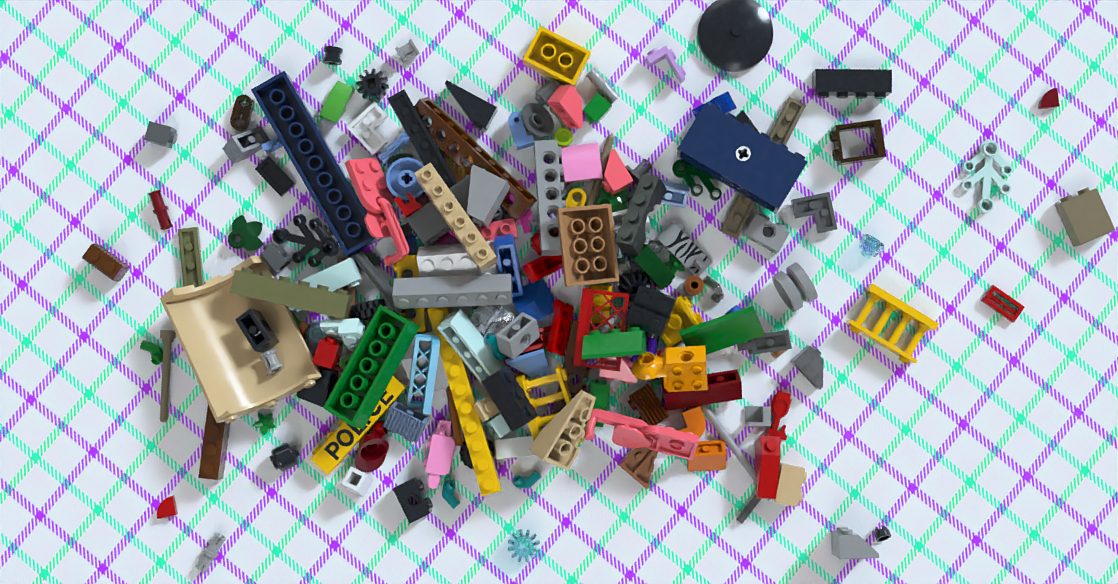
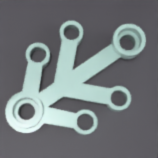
M994 140L984 141L980 145V152L971 160L962 164V170L969 173L975 169L976 164L984 159V167L960 184L963 191H969L975 183L983 178L981 200L977 203V209L981 213H989L995 206L994 201L990 198L991 179L998 186V192L1001 195L1009 194L1012 189L1011 185L1006 183L992 167L994 160L1000 167L999 171L1002 176H1008L1013 172V167L1007 164L999 155V145ZM987 146L991 148V153L986 151ZM967 163L971 165L970 170L966 168ZM1004 167L1009 169L1008 173L1004 172ZM965 182L969 183V189L965 188ZM1003 186L1007 187V192L1002 190ZM982 203L987 204L986 209L982 208Z

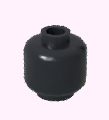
M283 443L271 451L269 458L276 470L279 469L284 472L298 464L297 457L300 454L295 445L291 447L290 444Z

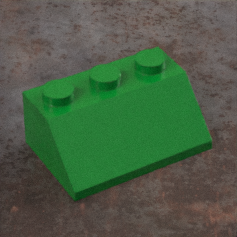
M639 327L628 328V332H620V329H609L607 334H601L600 330L589 331V335L583 336L582 359L647 354L645 331H640Z

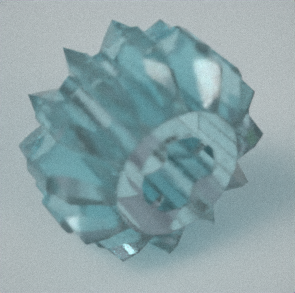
M519 529L520 536L513 532L512 536L515 540H508V543L513 545L508 547V551H514L511 554L512 558L519 555L518 562H521L522 557H525V561L529 562L528 555L535 559L536 555L533 551H540V548L535 546L540 544V540L533 541L537 534L534 533L530 537L529 529H527L526 535H523L522 529ZM520 542H522V543L527 542V543H528V544H527V548H528V549H525V548L520 549V548H519L520 545H521Z

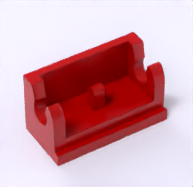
M407 193V196L410 198V202H407V204H404L399 196L394 199L406 218L422 208L421 204H418L410 193Z

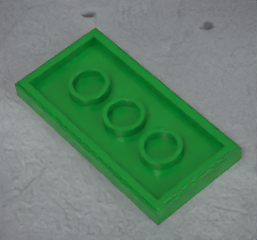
M754 306L679 331L686 347L705 346L706 355L765 335Z

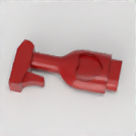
M777 390L776 395L774 394L771 403L773 420L771 427L765 430V433L769 436L787 440L785 433L786 425H783L780 431L777 430L781 418L789 412L792 401L790 393Z

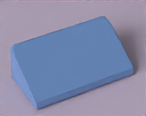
M662 180L667 189L661 203L685 208L690 187Z

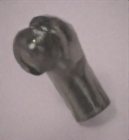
M707 275L703 279V283L714 292L711 299L715 303H719L724 298L722 288L718 282Z

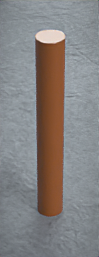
M449 388L446 389L455 445L461 446L463 445L458 413L451 389Z

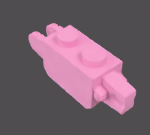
M439 420L436 432L432 434V437H428L427 448H430L429 455L424 458L423 467H426L425 472L429 473V482L427 483L432 489L437 488L441 477L451 471L455 440L451 436V422L446 420Z

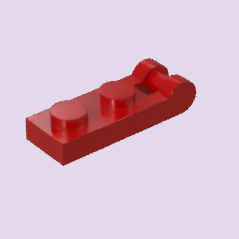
M557 299L552 305L554 314L546 351L557 356H565L574 307Z

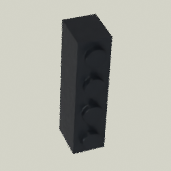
M815 69L812 72V95H817V98L836 96L838 99H845L848 96H855L856 99H865L867 96H874L875 99H885L886 96L892 93V70Z

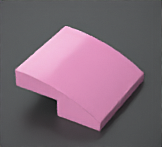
M598 143L561 147L565 183L603 179Z

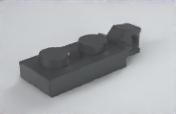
M789 330L765 333L764 336L737 344L738 351L748 350L749 354L753 355L792 349Z

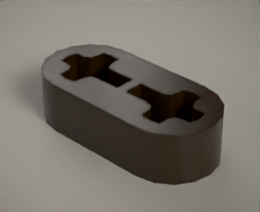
M240 95L235 100L230 124L237 131H244L249 126L254 108V102L249 96ZM246 99L249 105L245 106L242 112L243 106H241L240 103L244 102ZM241 117V120L244 121V124H240L238 127V124H236L235 121L240 120Z

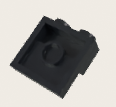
M640 285L625 323L629 324L628 328L639 327L641 330L646 331V335L651 338L657 339L658 336L662 337L666 331L677 299Z

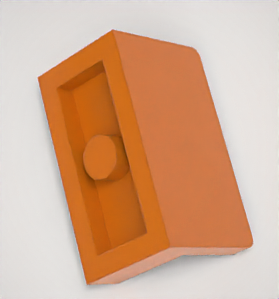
M724 440L699 441L693 460L687 459V471L725 470L727 453Z

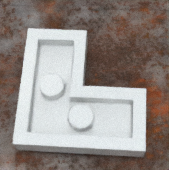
M373 102L347 127L373 156L387 144L375 129L388 115Z

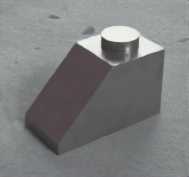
M261 126L232 136L222 149L232 164L249 158L261 150V145L270 141Z
M806 346L790 362L816 389L821 390L823 388L824 359L820 356L822 353L815 346Z

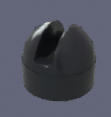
M881 525L882 529L876 527L874 530L877 542L885 541L891 537V533L886 526Z

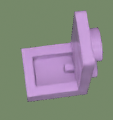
M664 46L659 50L655 48L647 53L648 56L645 62L648 67L665 58L679 83L684 82L686 73L681 65H677L675 61L676 56L672 49Z

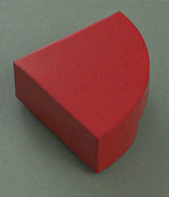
M174 495L161 502L157 510V519L178 514Z

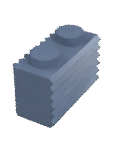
M394 401L382 426L386 427L391 433L404 436L407 441L418 442L430 417Z

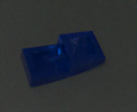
M725 92L706 102L709 105L710 103L716 104L721 108L720 111L725 114L737 108L729 92ZM704 104L692 110L695 118L698 116Z

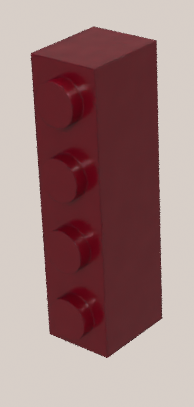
M738 369L707 374L708 390L668 392L664 388V381H661L666 411L742 399V382Z

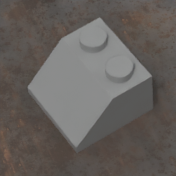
M836 527V530L831 531L832 554L837 558H879V553L861 536L853 532L852 529Z

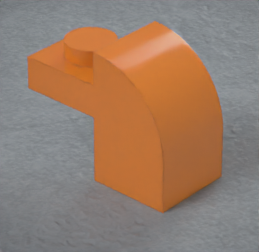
M701 406L682 411L681 415L686 427L677 431L691 432L701 437L706 427Z

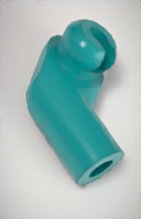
M488 333L484 340L491 346L494 357L498 360L505 359L507 355L499 351L496 337L492 333Z
M535 470L529 477L516 475L512 481L517 488L529 489L542 476Z
M447 480L443 484L442 497L454 509L460 504V501L454 496L456 483L453 480Z

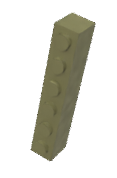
M244 267L241 270L234 271L230 289L232 294L342 319L348 318L352 296L347 295L348 291L336 289V292L328 290V286L319 284L315 288L309 286L310 282L298 280V283H293L291 278L279 276V279L272 278L271 273L260 272V275L253 273V269Z

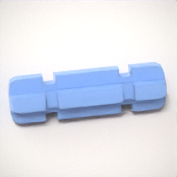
M402 132L398 139H395L385 148V152L382 151L378 155V158L383 163H387L391 156L393 157L404 147L403 144H407L410 141L405 132Z

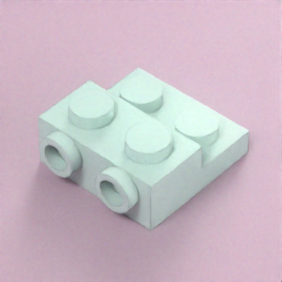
M359 318L321 320L320 328L326 337H333L342 345L346 344L351 351H355L366 331Z

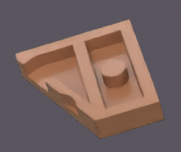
M646 447L631 449L618 465L645 489H648L651 472L653 473L654 461L657 458L658 452Z

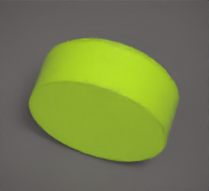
M559 128L554 133V140H557L558 146L567 147L572 143L573 135L569 129Z

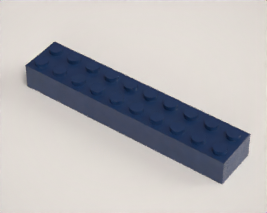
M283 71L251 89L345 256L350 258L381 240L372 237L368 232L364 222L367 213L365 207L359 201L354 188L289 75Z

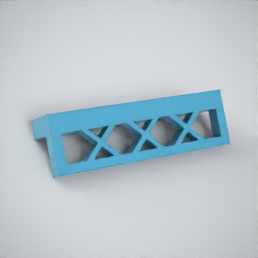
M416 334L407 407L422 408L423 414H431L440 339L439 336ZM419 340L430 341V347L423 351L419 347ZM424 357L428 363L423 368H420L416 362ZM421 374L425 378V382L418 386L414 379ZM418 391L423 396L422 402L411 401L412 396Z

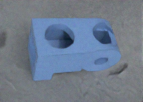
M511 113L508 121L517 151L534 146L533 135L527 136L521 113Z

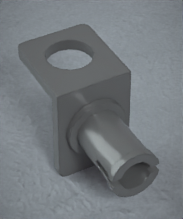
M643 159L634 170L628 165L625 166L636 185H638L641 175L646 174L652 168L650 162L644 167L648 162L646 159ZM635 190L629 195L627 201L632 199Z

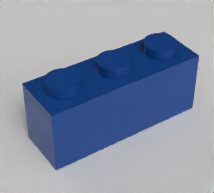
M514 234L495 236L494 251L497 256L499 274H511L512 297L522 296L524 284Z

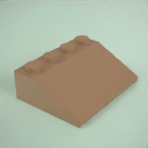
M611 204L557 208L565 287L619 281Z

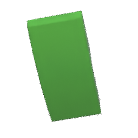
M337 81L323 105L320 117L337 124L346 111V104L355 93L354 87Z

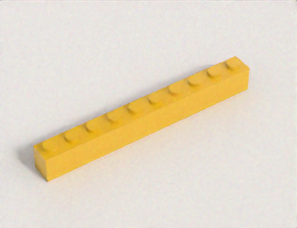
M449 308L427 309L434 335L439 336L440 339L439 352L481 495L486 496L502 491L483 423L473 407L477 402L465 362L437 329L447 314H450Z

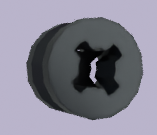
M324 46L325 57L323 58V63L336 66L341 65L340 55L343 53V49L335 46Z

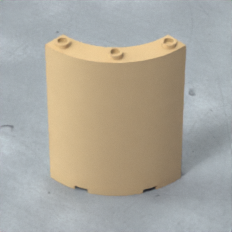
M250 256L232 268V273L224 277L218 275L205 280V285L196 288L194 285L171 288L160 298L217 423L225 421L228 424L237 420L238 417L265 407L266 409L273 408L277 405L278 401L303 388L314 386L316 384L315 381L322 377L316 364L312 363L313 357L288 306L230 293L235 270H241L244 267L253 269L254 274L260 275V272L272 274L263 256ZM250 308L259 310L279 340V343L270 349L276 350V356L280 364L284 366L277 373L267 374L266 371L268 369L264 361L260 360V355L263 353L253 350L235 321L236 318Z

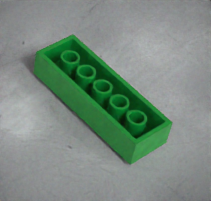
M379 305L323 408L350 426L364 429L420 326L390 308Z

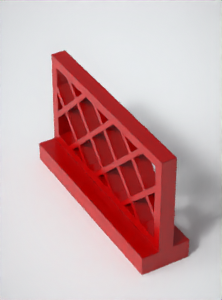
M583 288L573 366L620 372L621 357H616V367L607 366L603 360L604 358H599L594 364L585 363L586 359H582L583 336L589 335L590 324L594 328L592 331H598L597 329L605 323L611 329H614L608 320L616 314L622 320V325L617 329L625 332L629 294ZM594 294L603 295L607 302L598 308L593 302ZM616 297L625 298L624 306L617 311L611 301ZM609 303L615 313L606 319L600 309ZM593 306L596 308L594 312H592ZM621 310H623V317L619 313ZM599 312L605 321L595 327L591 322V316ZM600 361H602V363H603L605 366H603V365H596V364H598Z

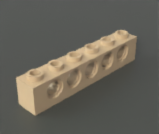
M429 163L416 171L414 175L417 182L482 273L498 262L497 256L433 165Z

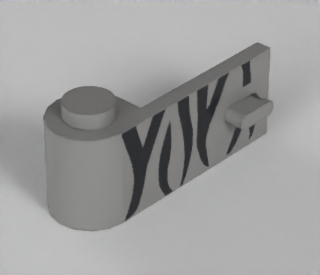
M670 222L655 239L662 247L671 252L694 276L699 277L713 261L683 232L685 228L680 223L676 222L674 224Z

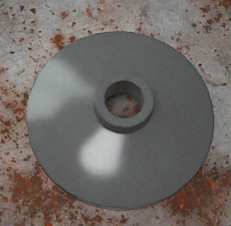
M528 103L523 107L521 118L527 130L537 137H548L554 129L553 119L549 112L536 103Z

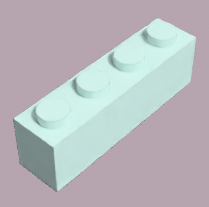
M349 258L301 281L310 282L309 286L317 288V284L328 286L329 291L336 292V289H343L347 286L351 289L358 286L363 276L354 258ZM288 306L290 311L297 310V313L303 311L302 309Z
M461 309L447 314L437 329L481 384L482 380L505 367L501 360L494 357L490 345L484 340L483 336Z

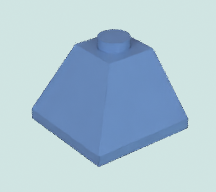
M543 349L518 356L515 359L506 360L507 365L531 377L536 376V379L547 376V372L550 371Z

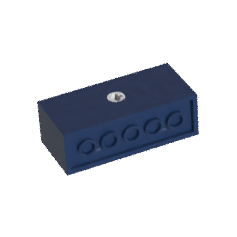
M705 103L677 148V156L776 214L806 166L807 161L805 157L798 152H790L783 143L778 142L776 144L771 141L769 135L763 132L759 134L754 131V127L750 124L740 123L733 114L721 112V108L716 104L710 103L709 105Z

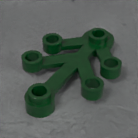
M683 159L674 162L672 166L673 174L678 178H684L693 196H700L703 192V187L700 184H696L691 175L699 177L712 200L717 201L722 195L721 190L715 188L710 179L718 181L717 179L693 167V165ZM679 166H684L685 170L681 171ZM694 188H699L700 192H694ZM712 192H717L719 196L714 197Z

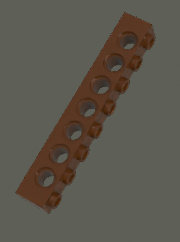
M429 97L419 99L414 107L433 141L438 145L439 150L447 154L455 165L461 167L466 172L467 176H471V168L475 165L506 180L510 185V189L501 206L507 210V214L516 220L524 217L537 199ZM456 143L459 145V150L456 149ZM469 156L472 157L473 163L470 162ZM510 194L513 195L514 202L511 201Z

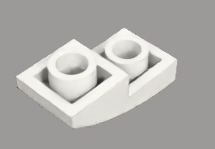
M532 436L493 441L495 460L536 455L529 450L534 442Z

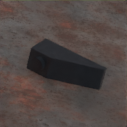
M446 80V88L470 122H472L471 125L478 130H482V128L488 130L498 111L497 107Z

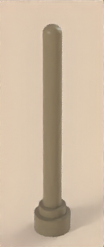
M611 134L607 136L600 159L603 176L614 142V136ZM602 179L594 180L587 206L595 205Z
M160 330V338H162L161 422L168 420L171 342H174V338H176L174 330Z

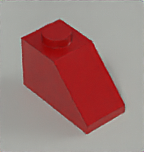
M333 337L322 338L318 343L312 363L332 369L340 362L342 343L337 342L338 340Z

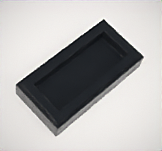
M269 156L255 168L281 197L296 185Z

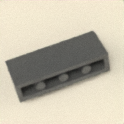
M470 175L449 188L466 214ZM431 201L406 218L409 226L425 248L451 230Z

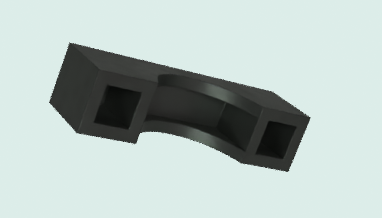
M646 174L641 175L614 241L624 253L640 256L646 241L645 224L649 211L654 205H660L667 189L660 177Z

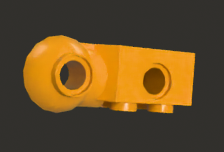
M705 346L668 347L664 349L660 356L647 352L646 355H639L632 364L631 371L636 378L651 380L663 377L664 388L668 392L708 390Z

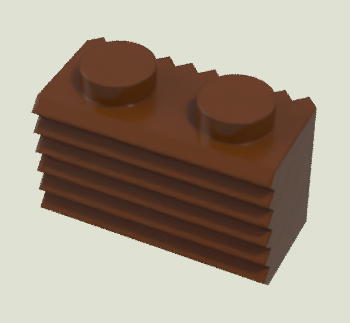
M91 244L82 256V259L112 281H121L130 269V265H127L117 256L111 254L102 245Z
M645 384L628 396L630 400L627 402L632 410L635 411L637 409L641 415L638 419L643 420L648 425H657L669 417L649 384Z

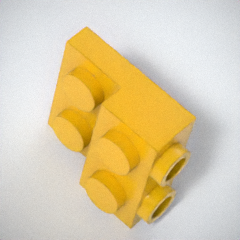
M683 294L676 298V304L666 331L662 336L668 347L682 340L679 333L680 330L704 322L702 316L698 312L695 313L693 311L691 299Z

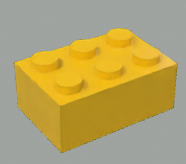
M540 26L523 58V65L551 79H555L562 85L576 87L591 58V51Z

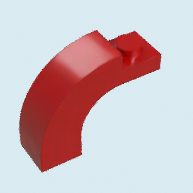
M562 255L542 256L522 266L531 284L562 269Z

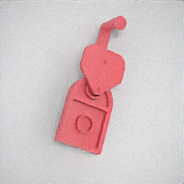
M378 158L348 160L344 164L359 201L368 210L364 218L368 232L376 239L392 237L397 249L396 253L391 256L387 255L384 258L385 265L390 267L409 254L408 243L392 207V193L387 186Z
M601 409L592 410L584 435L585 440L595 438L594 428L597 421L615 426L612 442L616 445L630 449L646 447L653 451L688 460H693L700 437L691 432L677 431L672 427L648 425L643 420Z

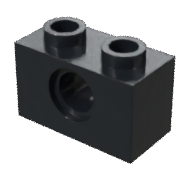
M250 308L235 319L255 352L265 353L279 343L276 335L259 310Z
M416 477L393 488L409 524L430 514L433 507L430 498L425 497L423 493L425 488L420 479L417 480ZM411 494H416L419 497L418 504L410 502L409 497Z

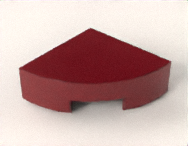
M1057 88L1047 91L1042 96L1038 109L1057 108L1060 106Z

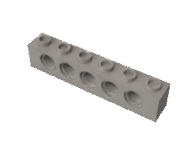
M557 140L534 141L541 256L562 255L560 235L557 237L549 235L551 231H556L559 234L558 217L554 219L548 217L549 213L557 215V208H566L565 200H562L561 194H564V182H560V176H563V165L559 164V158H562L561 146H558ZM550 159L553 163L546 164L544 160ZM552 177L554 181L548 182L545 178ZM554 195L556 199L549 200L546 196Z

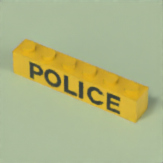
M393 375L365 428L352 427L343 420H340L338 423L340 427L335 432L332 430L325 437L327 441L323 446L318 445L312 452L314 456L311 460L327 475L331 474L358 444L361 437L366 435L394 401L407 389V386Z

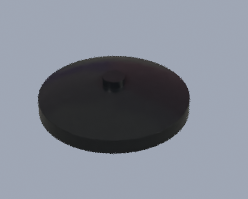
M716 0L705 10L699 21L697 29L698 45L704 57L715 67L729 72L745 71L759 64L769 52L773 41L772 21L766 10L754 0Z

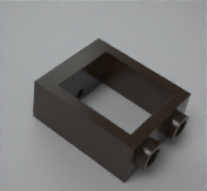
M881 119L835 125L831 128L832 131H830L829 136L831 143H834L832 156L837 166L882 160L886 157ZM869 128L873 155L843 159L839 132Z

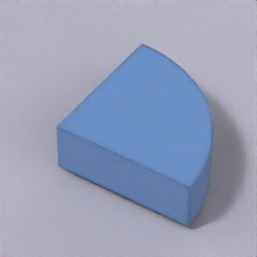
M279 138L261 145L268 154L283 147Z

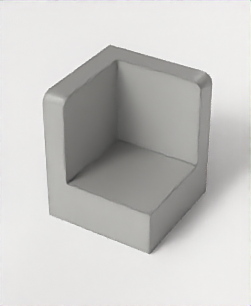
M746 406L745 425L771 426V407Z

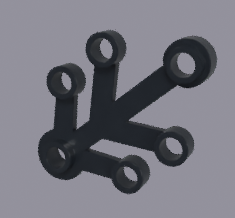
M303 214L294 216L293 223L304 236L292 234L285 228L276 229L272 233V238L277 244L290 241L305 245L301 250L292 254V259L295 263L303 262L305 256L314 248H319L320 251L308 258V264L311 267L319 266L325 256H335L339 251L338 242L326 235L321 228L322 221L319 218L311 219L309 227L316 232L320 240L315 239L307 227L306 217Z

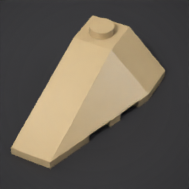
M581 390L539 432L529 450L542 460L569 471L580 450L578 444L580 438H584L585 431L583 429L585 422L590 419L596 397Z

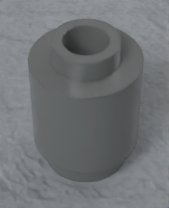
M555 79L548 80L535 92L536 101L541 106L546 105L548 107V100L560 84Z

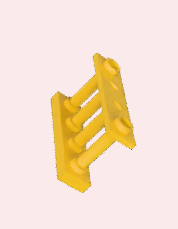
M869 284L865 290L869 294L868 301L856 321L847 320L845 324L850 326L849 330L859 335L861 333L898 355V360L907 365L909 363H916L918 360L911 356L924 333L929 330H936L939 323L875 284ZM880 300L885 303L886 308L871 332L862 327V324L874 304ZM897 310L902 314V319L887 342L878 335L891 313ZM913 320L918 323L919 328L906 350L902 351L895 347V344L907 324Z
M561 364L556 366L555 374L531 381L526 380L524 375L516 377L517 382L523 388L526 397L535 409L538 406L565 399L567 405L572 400L566 381L568 380V374L566 369H562ZM559 381L562 392L538 399L531 397V388ZM558 413L545 417L537 416L528 423L533 441H535L542 430L543 425L548 424Z

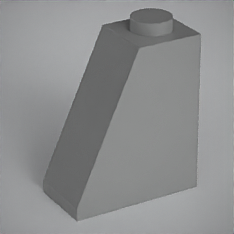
M475 165L471 168L467 214L473 224L479 227L481 225L488 227L509 191L510 185L506 180Z

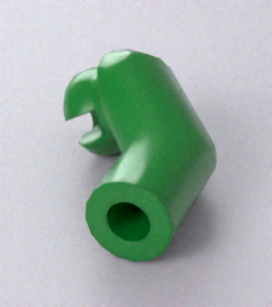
M143 340L140 349L150 352L151 362L154 365L162 363L163 352L161 347Z

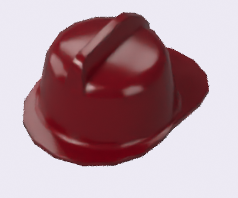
M371 430L370 434L364 435L359 440L354 464L356 469L361 472H372L378 469L383 464L389 450L388 441L383 439L381 435L376 434L374 430Z

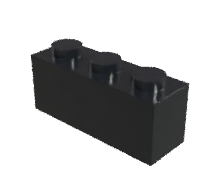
M508 365L481 381L512 432L538 416L534 406L529 402L523 388L520 387Z

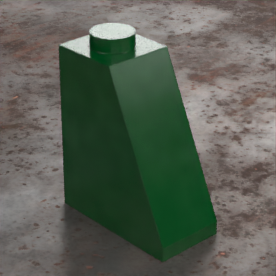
M645 243L640 256L624 253L661 290L668 287L676 277Z

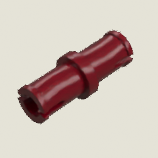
M156 190L148 193L154 208L153 214L157 216L160 229L165 230L173 227L167 212L169 209L168 206H165L161 191Z

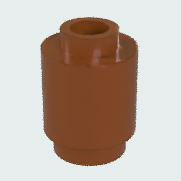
M690 276L683 283L684 292L690 296L698 295L704 288L703 280L698 276ZM692 282L697 283L698 287L696 289L691 287Z

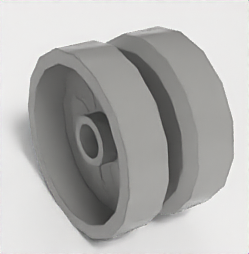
M797 262L786 268L787 274L780 271L772 276L777 292L792 312L802 308L803 301L810 303L818 298L812 281Z

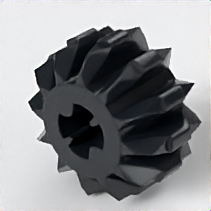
M373 68L370 74L368 70H365L366 76L360 74L359 78L362 81L356 82V85L360 87L357 91L358 93H363V99L369 96V100L373 102L374 96H376L379 101L381 100L379 94L384 96L387 94L383 89H389V85L386 84L388 79L387 77H382V71L376 74V69ZM371 82L374 84L375 82L376 87H370L369 84Z
M630 269L628 274L623 273V278H619L618 290L620 293L629 294V301L632 302L635 299L639 286L644 285L650 288L651 282L645 272L641 273L639 269L633 272Z

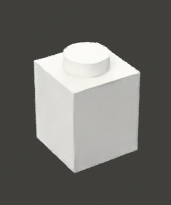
M350 467L341 484L347 490L364 498L373 480L366 473Z

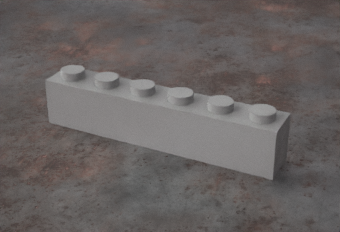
M511 274L394 278L392 293L395 309L512 304Z

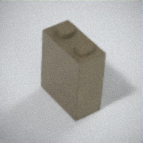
M1089 187L1077 191V196L1073 198L1071 195L1060 199L1061 203L1055 205L1073 247L1115 231L1097 188L1089 190Z

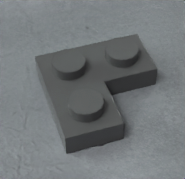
M830 192L791 200L795 219L814 215L817 234L838 229Z

